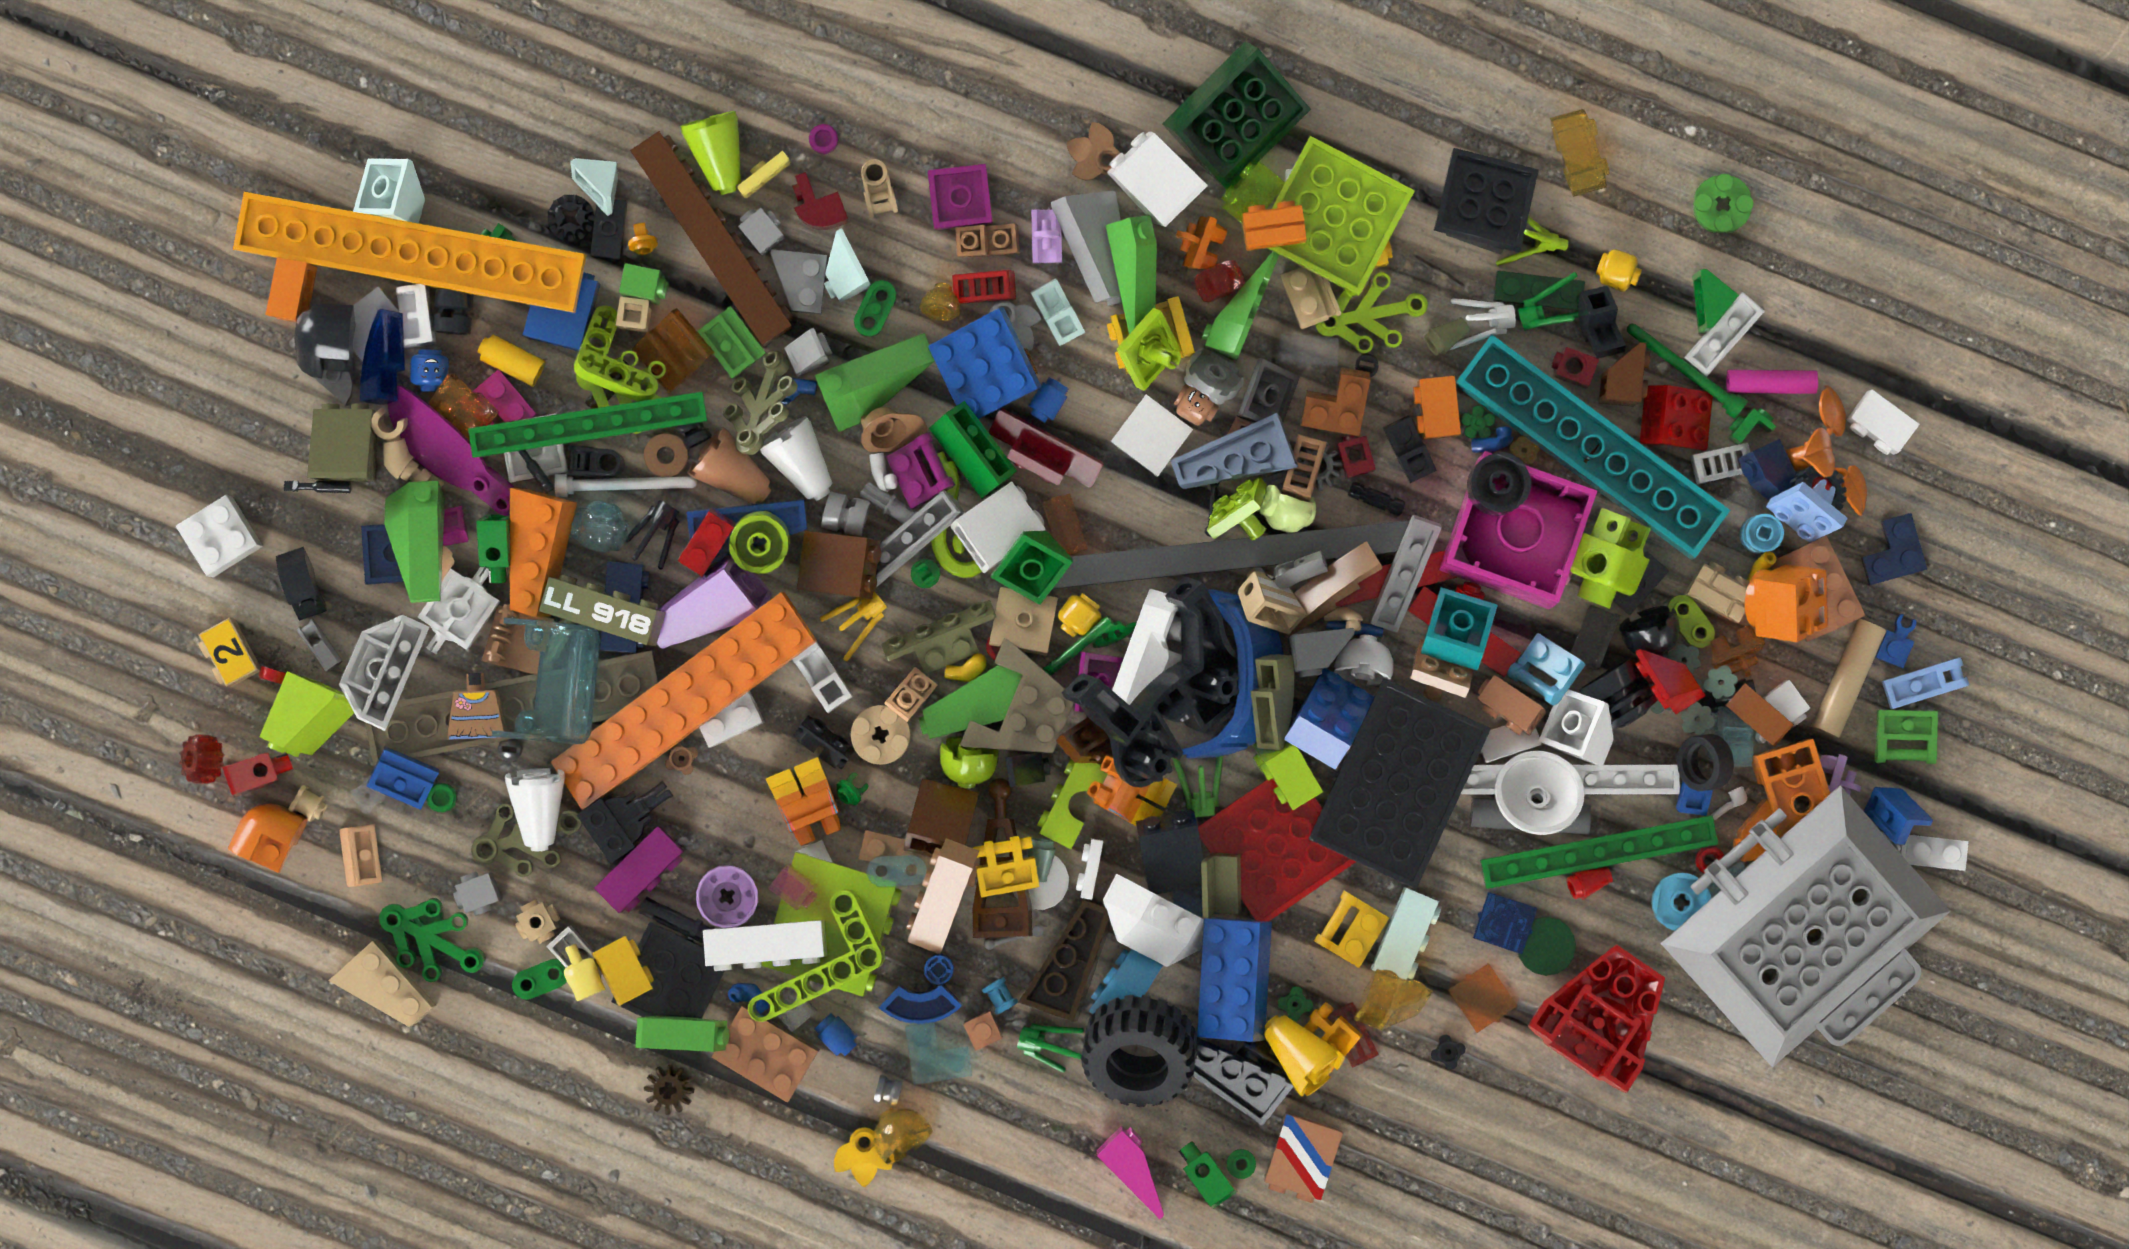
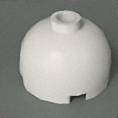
M1360 635L1359 639L1348 641L1335 659L1334 672L1353 684H1356V678L1367 680L1366 686H1380L1383 678L1391 681L1393 676V659L1389 649L1382 643L1377 642V638L1372 635Z

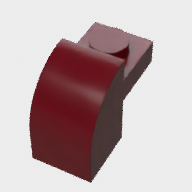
M806 172L795 176L797 184L792 185L798 202L804 200L805 204L794 207L804 224L816 230H830L850 223L838 191L816 199Z

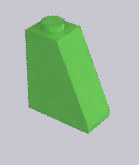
M664 1015L638 1017L636 1048L724 1051L729 1042L730 1033L726 1020Z

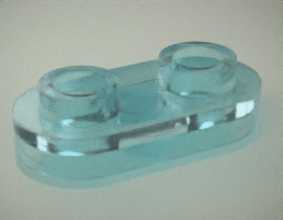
M913 855L877 857L867 867L869 880L878 887L915 886L924 880L927 873L923 860ZM915 865L917 873L914 876L907 875V866ZM879 866L887 868L886 876H877L876 870Z

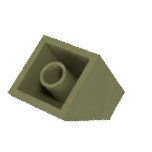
M326 403L322 404V409H313L307 478L315 481L376 482L377 435L371 426V419L376 411L369 409V404H351V409H340V404Z

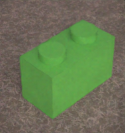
M625 263L619 293L623 297L649 300L650 304L659 305L661 299H666L669 282H666L665 276L660 270Z

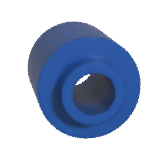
M1050 377L1046 383H1041L1042 387L1038 388L1028 405L1032 409L1030 414L1044 423L1047 419L1051 421L1055 419L1067 399L1066 393L1069 390Z
M832 1013L814 1028L819 1034L817 1037L836 1056L840 1053L846 1056L857 1045L854 1039L858 1035L839 1016L835 1017Z

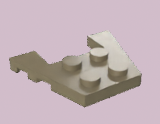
M1004 638L994 663L1022 674L1020 683L1000 731L997 732L970 720L960 745L964 747L1053 753L1057 745L1056 740L1061 735L1074 702L1066 700L1061 692L1065 688L1012 642Z

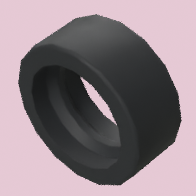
M1704 734L1689 737L1678 750V772L1683 782L1693 790L1708 791L1719 789L1726 785L1733 775V753L1728 743L1718 735ZM1702 745L1709 750L1713 758V774L1709 780L1702 775L1698 767V751Z

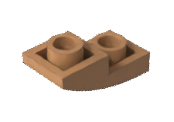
M1018 225L956 227L957 257L1020 254Z

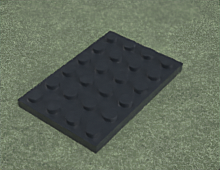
M1383 678L1308 839L1413 889H1417L1491 728Z

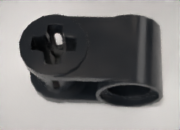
M568 446V451L571 452L570 470L567 471V476L616 477L624 470V458L614 450L587 446ZM613 455L616 458V466L611 471H606L603 467V460L605 457Z

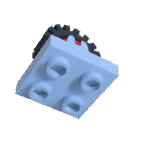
M1810 466L1794 476L1795 478L1790 481L1793 487L1772 497L1766 508L1773 512L1776 518L1795 530L1799 537L1811 543L1844 526L1848 518L1839 510L1844 506L1842 503L1846 502L1847 497L1842 494L1847 492L1846 487L1840 486L1844 480L1843 478H1836L1838 475L1836 470H1834L1832 476L1823 477L1813 466Z

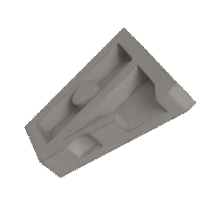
M771 249V256L792 312L821 315L828 256Z

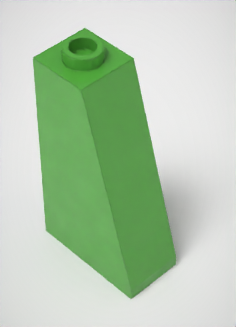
M998 665L922 710L924 716L919 717L922 734H928L929 739L966 730L970 720L983 726L1003 721L1020 683L1022 674Z

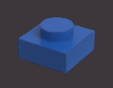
M1682 781L1675 808L1681 813L1706 816L1713 790L1696 791L1689 788Z

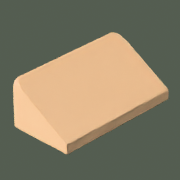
M375 824L340 829L347 887L381 883L382 876Z

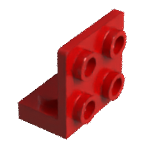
M1648 385L1647 396L1644 398L1639 443L1643 445H1669L1706 451L1708 449L1713 396L1706 391L1683 387Z

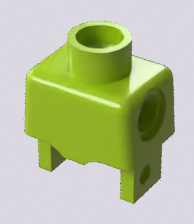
M1601 508L1591 535L1582 534L1570 569L1573 574L1583 578L1577 596L1610 609L1616 592L1628 596L1635 594L1650 561L1644 557L1643 548L1651 529L1630 521V518ZM1617 522V529L1611 532V523ZM1637 532L1638 538L1632 542L1630 539L1631 534Z

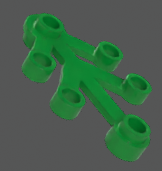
M430 898L424 904L407 909L399 904L387 905L380 912L379 922L385 931L393 934L398 950L396 961L400 967L409 968L416 961L415 953L409 949L405 932L416 939L424 964L422 976L428 982H435L442 974V969L436 963L431 946L460 961L461 967L467 972H477L484 966L485 954L481 949L471 947L465 950L437 935L449 930H463L468 925V917L463 912H456L450 918L420 926L411 920L423 915L428 917L437 916L443 908L439 899ZM428 904H436L437 912H431L428 909ZM390 914H394L397 916V924H393L389 921ZM454 918H462L463 926L455 925ZM402 954L410 956V963L402 961ZM467 957H474L476 965L470 966L467 963ZM428 968L436 970V977L428 975Z

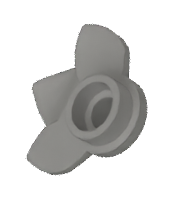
M1009 301L996 302L990 308L989 313L1004 307L1005 311L1009 313V319L1024 350L1031 351L1033 349L1034 337L1030 327L1041 320L1038 312L1026 304L1015 306Z

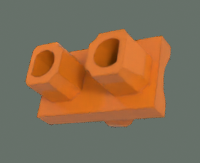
M1200 216L1197 225L1189 223L1186 232L1177 231L1175 237L1183 240L1179 250L1186 253L1182 266L1189 269L1213 270L1215 268L1218 255L1207 251L1209 242L1222 244L1228 232L1227 229L1217 224L1218 219L1211 216Z

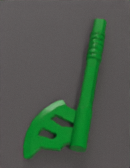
M1107 615L1042 669L1052 676L1090 643H1093V648L1112 645L1133 632L1137 622L1125 625L1120 621L1114 622ZM1104 633L1107 634V638L1103 639L1102 634Z

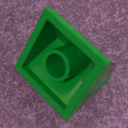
M1700 269L1692 276L1698 334L1706 333L1712 329L1739 296V294L1708 269Z
M1023 531L992 572L991 578L1041 605L1073 563V559L1048 531Z

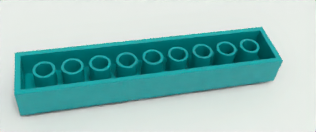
M1492 334L1456 381V387L1691 560L1696 558L1731 511ZM1597 444H1599V447L1594 452V454H1590L1591 451L1597 446Z

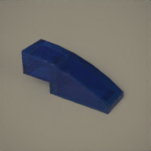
M379 309L372 323L365 346L360 379V402L384 405L398 401L397 372L405 371L403 313Z

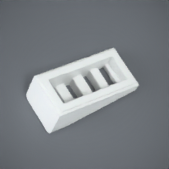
M1748 443L1690 456L1697 485L1743 474L1742 469L1739 468L1736 451L1741 450L1742 456L1750 453ZM1730 453L1734 469L1730 471L1728 470L1725 454ZM1715 456H1719L1722 473L1717 472ZM1708 458L1712 474L1708 476L1706 475L1703 459Z

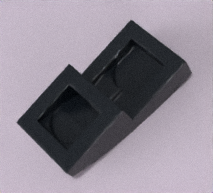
M1410 415L1383 427L1387 439L1410 483L1437 471Z

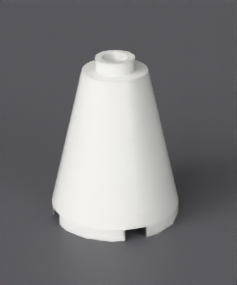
M804 416L784 426L785 429L779 433L775 432L766 438L760 451L807 499L814 497L818 501L830 493L829 487L833 483L811 421Z
M534 768L517 771V777L511 778L510 773L505 776V783L524 845L531 847V851H545L549 849L548 845L554 844L565 780V773L558 769V775L551 774L550 768Z

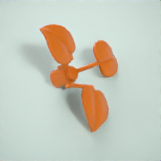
M1825 385L1819 400V413L1827 429L1817 428L1809 440L1804 442L1803 446L1789 448L1786 450V453L1795 471L1813 466L1823 477L1832 476L1834 470L1844 477L1842 487H1846L1847 490L1844 495L1858 516H1862L1867 501L1866 481L1860 469L1855 465L1849 466L1848 470L1835 467L1830 436L1832 433L1837 437L1843 435L1846 427V413L1837 393L1830 386Z

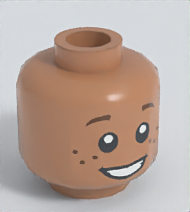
M1187 384L1183 386L1174 402V405L1177 406V414L1197 426L1203 424L1205 419L1211 422L1219 409V406L1212 402L1207 395Z

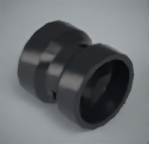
M702 422L675 426L676 430L682 433L684 437L683 443L687 450L713 437L709 428L704 427Z

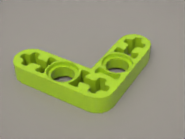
M607 305L597 307L590 319L574 363L575 373L586 381L637 402L652 400L658 390L657 380L652 375L607 357L617 329L616 320L618 312ZM602 317L608 319L605 329L599 328ZM594 337L600 339L604 347L598 348L593 346L589 339ZM586 362L591 363V368L586 367ZM601 367L605 368L603 374L599 373L602 369ZM615 371L620 373L623 381H614L609 376V372ZM630 379L633 380L632 383L630 384L631 386L627 385V383H628V381H629ZM641 384L646 386V391L641 390Z

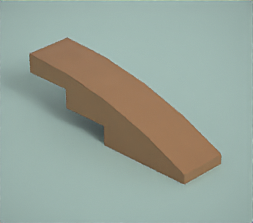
M1367 541L1328 566V572L1313 577L1294 593L1305 610L1306 615L1290 634L1284 633L1286 638L1337 609L1336 602L1360 589L1359 582L1383 569Z

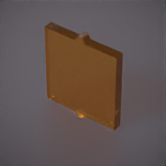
M1489 963L1471 975L1466 974L1465 979L1448 990L1477 1033L1493 1022H1500L1502 1016L1517 1007V1004Z

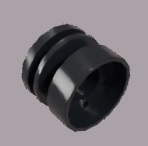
M1632 657L1607 670L1579 689L1581 694L1603 701L1609 705V712L1612 717V730L1623 728L1645 715L1649 708L1658 701L1654 694L1644 699L1641 698L1640 695L1650 689L1649 684L1636 688L1632 684L1641 675Z

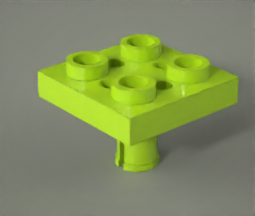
M1152 308L1117 348L1136 388L1143 391L1150 386L1165 367L1169 369L1176 368L1170 362L1179 365L1181 361V354L1179 353L1181 349L1162 311Z
M1260 476L1252 482L1250 479L1244 481L1238 486L1236 493L1230 497L1224 495L1213 504L1214 508L1209 517L1210 521L1207 532L1213 539H1216L1236 524L1242 527L1251 541L1256 540L1266 531L1265 526L1253 514L1261 508L1267 484Z

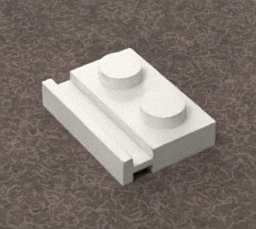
M1091 838L1090 844H1084L1081 861L1087 862L1085 874L1079 873L1076 890L1081 891L1080 898L1091 900L1093 898L1103 840Z

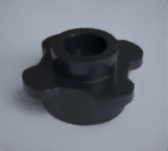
M1442 1035L1439 1038L1437 1048L1431 1051V1058L1434 1061L1444 1063L1447 1069L1452 1070L1457 1067V1061L1465 1053L1466 1048L1464 1044L1452 1041L1449 1035ZM1447 1049L1451 1050L1450 1055H1447L1445 1053Z

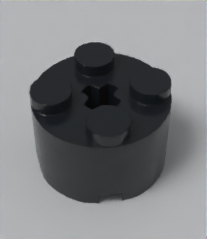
M1505 452L1484 457L1472 468L1467 480L1469 500L1477 509L1493 516L1506 515L1517 509L1527 499L1531 490V478L1523 461L1517 456ZM1501 478L1503 479L1501 484L1505 488L1498 491L1495 489L1496 485L1492 481Z

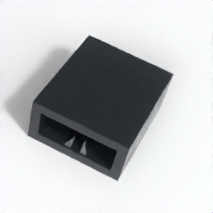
M1194 810L1177 811L1160 817L1150 816L1144 820L1135 821L1149 891L1155 894H1162L1202 886L1201 862L1203 854Z

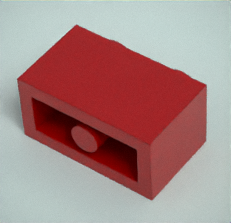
M711 507L677 561L703 577L736 523Z

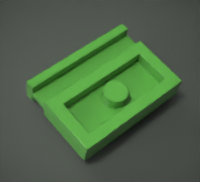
M731 306L697 331L732 379L767 354Z

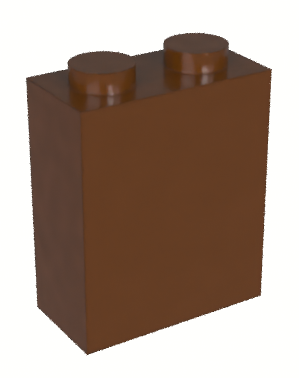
M804 531L796 589L872 599L877 587L876 569L877 563L881 558L880 541L863 537Z
M922 779L903 850L932 857L936 847L942 849L946 838L966 845L979 793L966 788L942 784L938 781Z

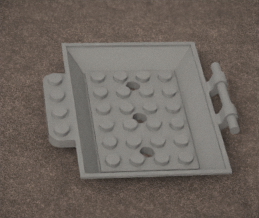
M1841 785L1781 838L1772 831L1788 817L1781 808H1778L1765 821L1761 819L1753 826L1746 838L1721 860L1716 859L1703 870L1705 874L1690 886L1697 895L1713 882L1721 891L1661 943L1772 1067L1816 1029L1833 1045L1842 1046L1851 1041L1918 982L1921 976V968L1908 953L1907 949L1951 912ZM1759 843L1766 851L1734 878L1727 869ZM1858 889H1865V899L1859 903L1853 902V893ZM1815 928L1820 929V938L1815 942H1808L1807 935L1809 931ZM1766 969H1776V976L1773 980L1768 982L1762 980V974Z

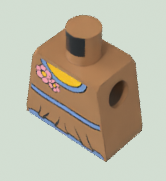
M484 673L466 674L467 691L453 692L447 735L448 740L508 737L499 691L485 690Z

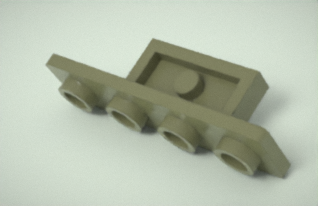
M990 600L976 602L968 609L958 613H949L941 620L931 624H922L915 628L914 631L904 635L893 636L887 642L882 643L881 646L887 661L915 651L924 674H928L979 653L970 628L996 618V614Z

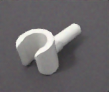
M1744 787L1728 792L1732 801L1727 802L1711 814L1714 820L1730 809L1746 803L1747 794Z

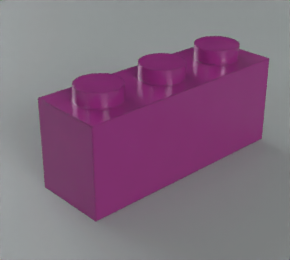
M657 826L594 889L618 913H622L624 910L629 913L641 902L638 896L645 889L651 892L661 883L662 879L659 876L667 868L672 872L684 860L680 855L685 850L662 826Z

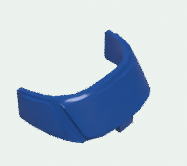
M1207 589L1221 615L1232 627L1237 645L1238 688L1240 691L1237 695L1234 715L1218 736L1207 742L1182 749V755H1186V759L1225 756L1243 751L1248 746L1257 742L1251 690L1259 688L1255 659L1269 654L1284 655L1279 632L1247 621L1239 595L1229 592Z

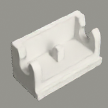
M415 284L397 287L396 295L403 348L437 344L435 332L432 331L433 313L429 286Z

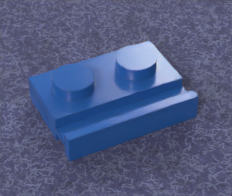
M384 746L383 752L367 781V787L421 810L439 774V769Z

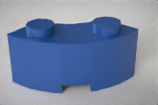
M900 984L879 1006V1009L899 1021L923 1024L936 1022L950 1016L963 1003L943 984L925 992L911 991Z

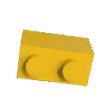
M624 936L592 953L618 1006L653 989L650 984L654 982L653 976L647 966L641 967L637 956L641 954L633 939L628 941L627 937Z

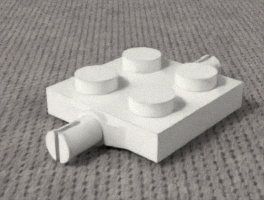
M480 567L473 578L464 577L450 568L441 582V601L427 602L418 616L419 619L430 625L436 633L428 646H426L428 650H432L431 652L437 654L445 640L453 641L464 649L469 650L500 603V600L489 594L484 586H482L489 575V568Z

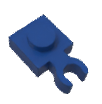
M1899 614L1896 617L1894 633L1889 630L1886 631L1875 658L1900 669L1904 668L1914 641L1907 639L1908 633L1916 627L1915 619L1911 620L1908 628H1904L1901 625L1904 614Z

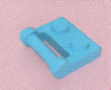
M1537 633L1519 660L1510 666L1507 675L1516 682L1521 681L1543 695L1545 701L1551 705H1556L1563 698L1586 664ZM1533 665L1555 679L1557 683L1551 687L1527 672V670Z

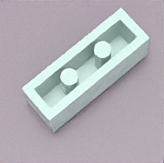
M1404 887L1370 969L1402 983H1406L1407 978L1412 980L1419 964L1414 962L1418 951L1424 952L1430 936L1426 935L1430 924H1436L1441 909L1437 907L1439 901Z

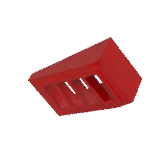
M1014 270L952 275L954 304L1016 300ZM1002 277L1004 283V294H1001L1000 278ZM988 278H992L993 295H989ZM976 279H980L981 296H977ZM963 280H968L969 297L964 296Z

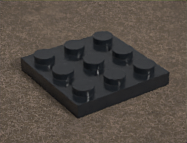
M1453 148L1434 231L1519 253L1522 247L1539 170Z
M650 921L638 945L641 955L637 956L641 967L647 966L654 979V982L650 983L653 989L620 1005V1007L641 1017L664 1015L702 1019L725 970L714 971V965L705 966L703 946L691 942ZM613 997L611 1002L618 1005L615 998Z

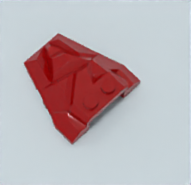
M1616 944L1544 1000L1529 1022L1528 1027L1543 1039L1545 1045L1599 1081L1603 1080L1610 1086L1627 1093L1644 1066V1054L1647 1042L1651 1038L1652 1032L1650 1030L1654 1015L1657 1014L1665 977Z

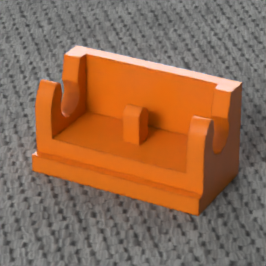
M277 257L265 315L275 317L276 319L297 322L298 315L308 311L310 308L318 267L306 262Z

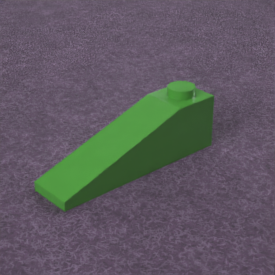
M1273 251L1216 317L1214 324L1207 323L1201 338L1206 341L1205 349L1237 361L1280 254Z
M925 333L814 375L838 432L860 424L862 416L868 415L874 409L888 403L907 384L911 383L935 362L928 348L929 342Z
M439 481L408 482L385 498L384 525L411 603L441 601L445 497Z

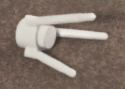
M1456 298L1450 300L1452 304L1489 308L1488 313L1467 315L1466 320H1489L1490 327H1495V329L1458 341L1450 350L1489 338L1491 334L1494 336L1507 334V328L1515 327V310L1512 304L1504 305L1503 302H1485Z

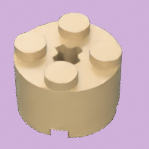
M872 706L862 711L853 722L851 729L852 745L857 754L865 761L879 765L889 764L900 759L907 751L911 741V728L906 720L888 706ZM877 727L889 731V735L885 737V743H881L880 740H874L873 735L877 733Z

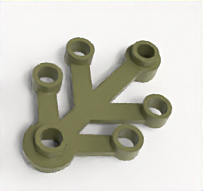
M770 351L763 358L766 372L757 398H755L751 390L752 384L744 377L737 378L732 384V391L742 398L751 414L747 425L742 417L743 410L736 403L728 404L723 410V416L733 423L738 433L735 446L742 454H756L764 444L763 435L778 422L784 421L789 414V409L781 401L796 392L798 387L796 381L790 376L782 377L777 384L778 390L770 396L775 378L784 375L790 366V360L780 351ZM768 413L769 417L761 422L762 417Z
M508 803L497 807V816L488 834L476 838L471 847L472 856L477 862L491 864L497 861L514 870L520 877H527L533 872L532 863L526 859L517 860L502 850L515 847L543 861V864L548 868L557 867L561 862V855L555 850L531 851V847L525 846L518 822L515 824L510 836L499 839L506 821L511 820L515 815L513 806ZM505 806L511 811L510 816L507 818L502 817L500 814L501 809ZM574 810L562 812L558 817L556 833L560 831L567 834L577 832L582 826V822L577 817L579 813ZM568 816H573L576 820V824L572 828L568 827L565 823ZM484 844H489L492 848V852L489 855L482 853L481 849ZM550 853L555 854L557 857V862L553 865L547 862V856ZM523 862L529 866V871L526 874H522L519 871V865Z

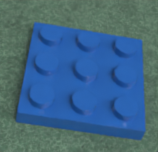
M1004 307L990 312L928 346L956 406L965 401L978 419L1042 387Z

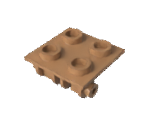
M498 605L481 661L538 676L554 619L533 617L510 610V605Z

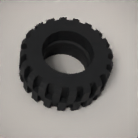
M1126 995L1124 999L1120 1000L1117 997L1110 1000L1108 1005H1101L1089 1018L1085 1030L1081 1063L1086 1078L1089 1082H1092V1086L1099 1093L1103 1091L1105 1097L1112 1101L1114 1099L1120 1100V1104L1124 1105L1132 1103L1137 1104V1107H1145L1146 1104L1156 1106L1162 1104L1165 1099L1167 1102L1177 1097V1093L1181 1094L1188 1087V1083L1191 1082L1194 1075L1198 1043L1197 1033L1186 1014L1181 1015L1182 1011L1174 1004L1169 1006L1166 1000L1158 998V1000L1151 999L1150 995H1142V997ZM1128 1045H1140L1149 1047L1159 1054L1146 1057L1135 1056L1120 1048Z

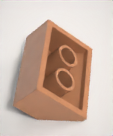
M1827 535L1777 558L1776 562L1770 567L1771 570L1787 564L1826 570L1828 627L1820 631H1814L1812 635H1807L1805 638L1806 642L1865 616Z

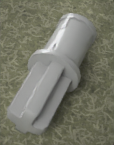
M867 483L861 491L860 496L867 501H871V504L883 511L881 514L884 515L886 513L902 524L917 513L916 510L910 509V507L896 499L895 494L890 496L871 483Z

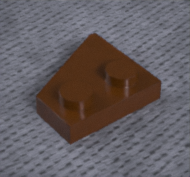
M1088 717L1064 732L1056 740L1075 763L1102 764L1105 756L1113 757L1109 736Z

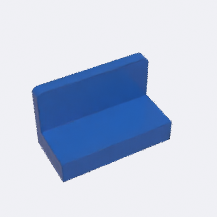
M1874 787L1864 809V813L1897 845H1905L1914 825L1931 826L1933 819L1901 788Z

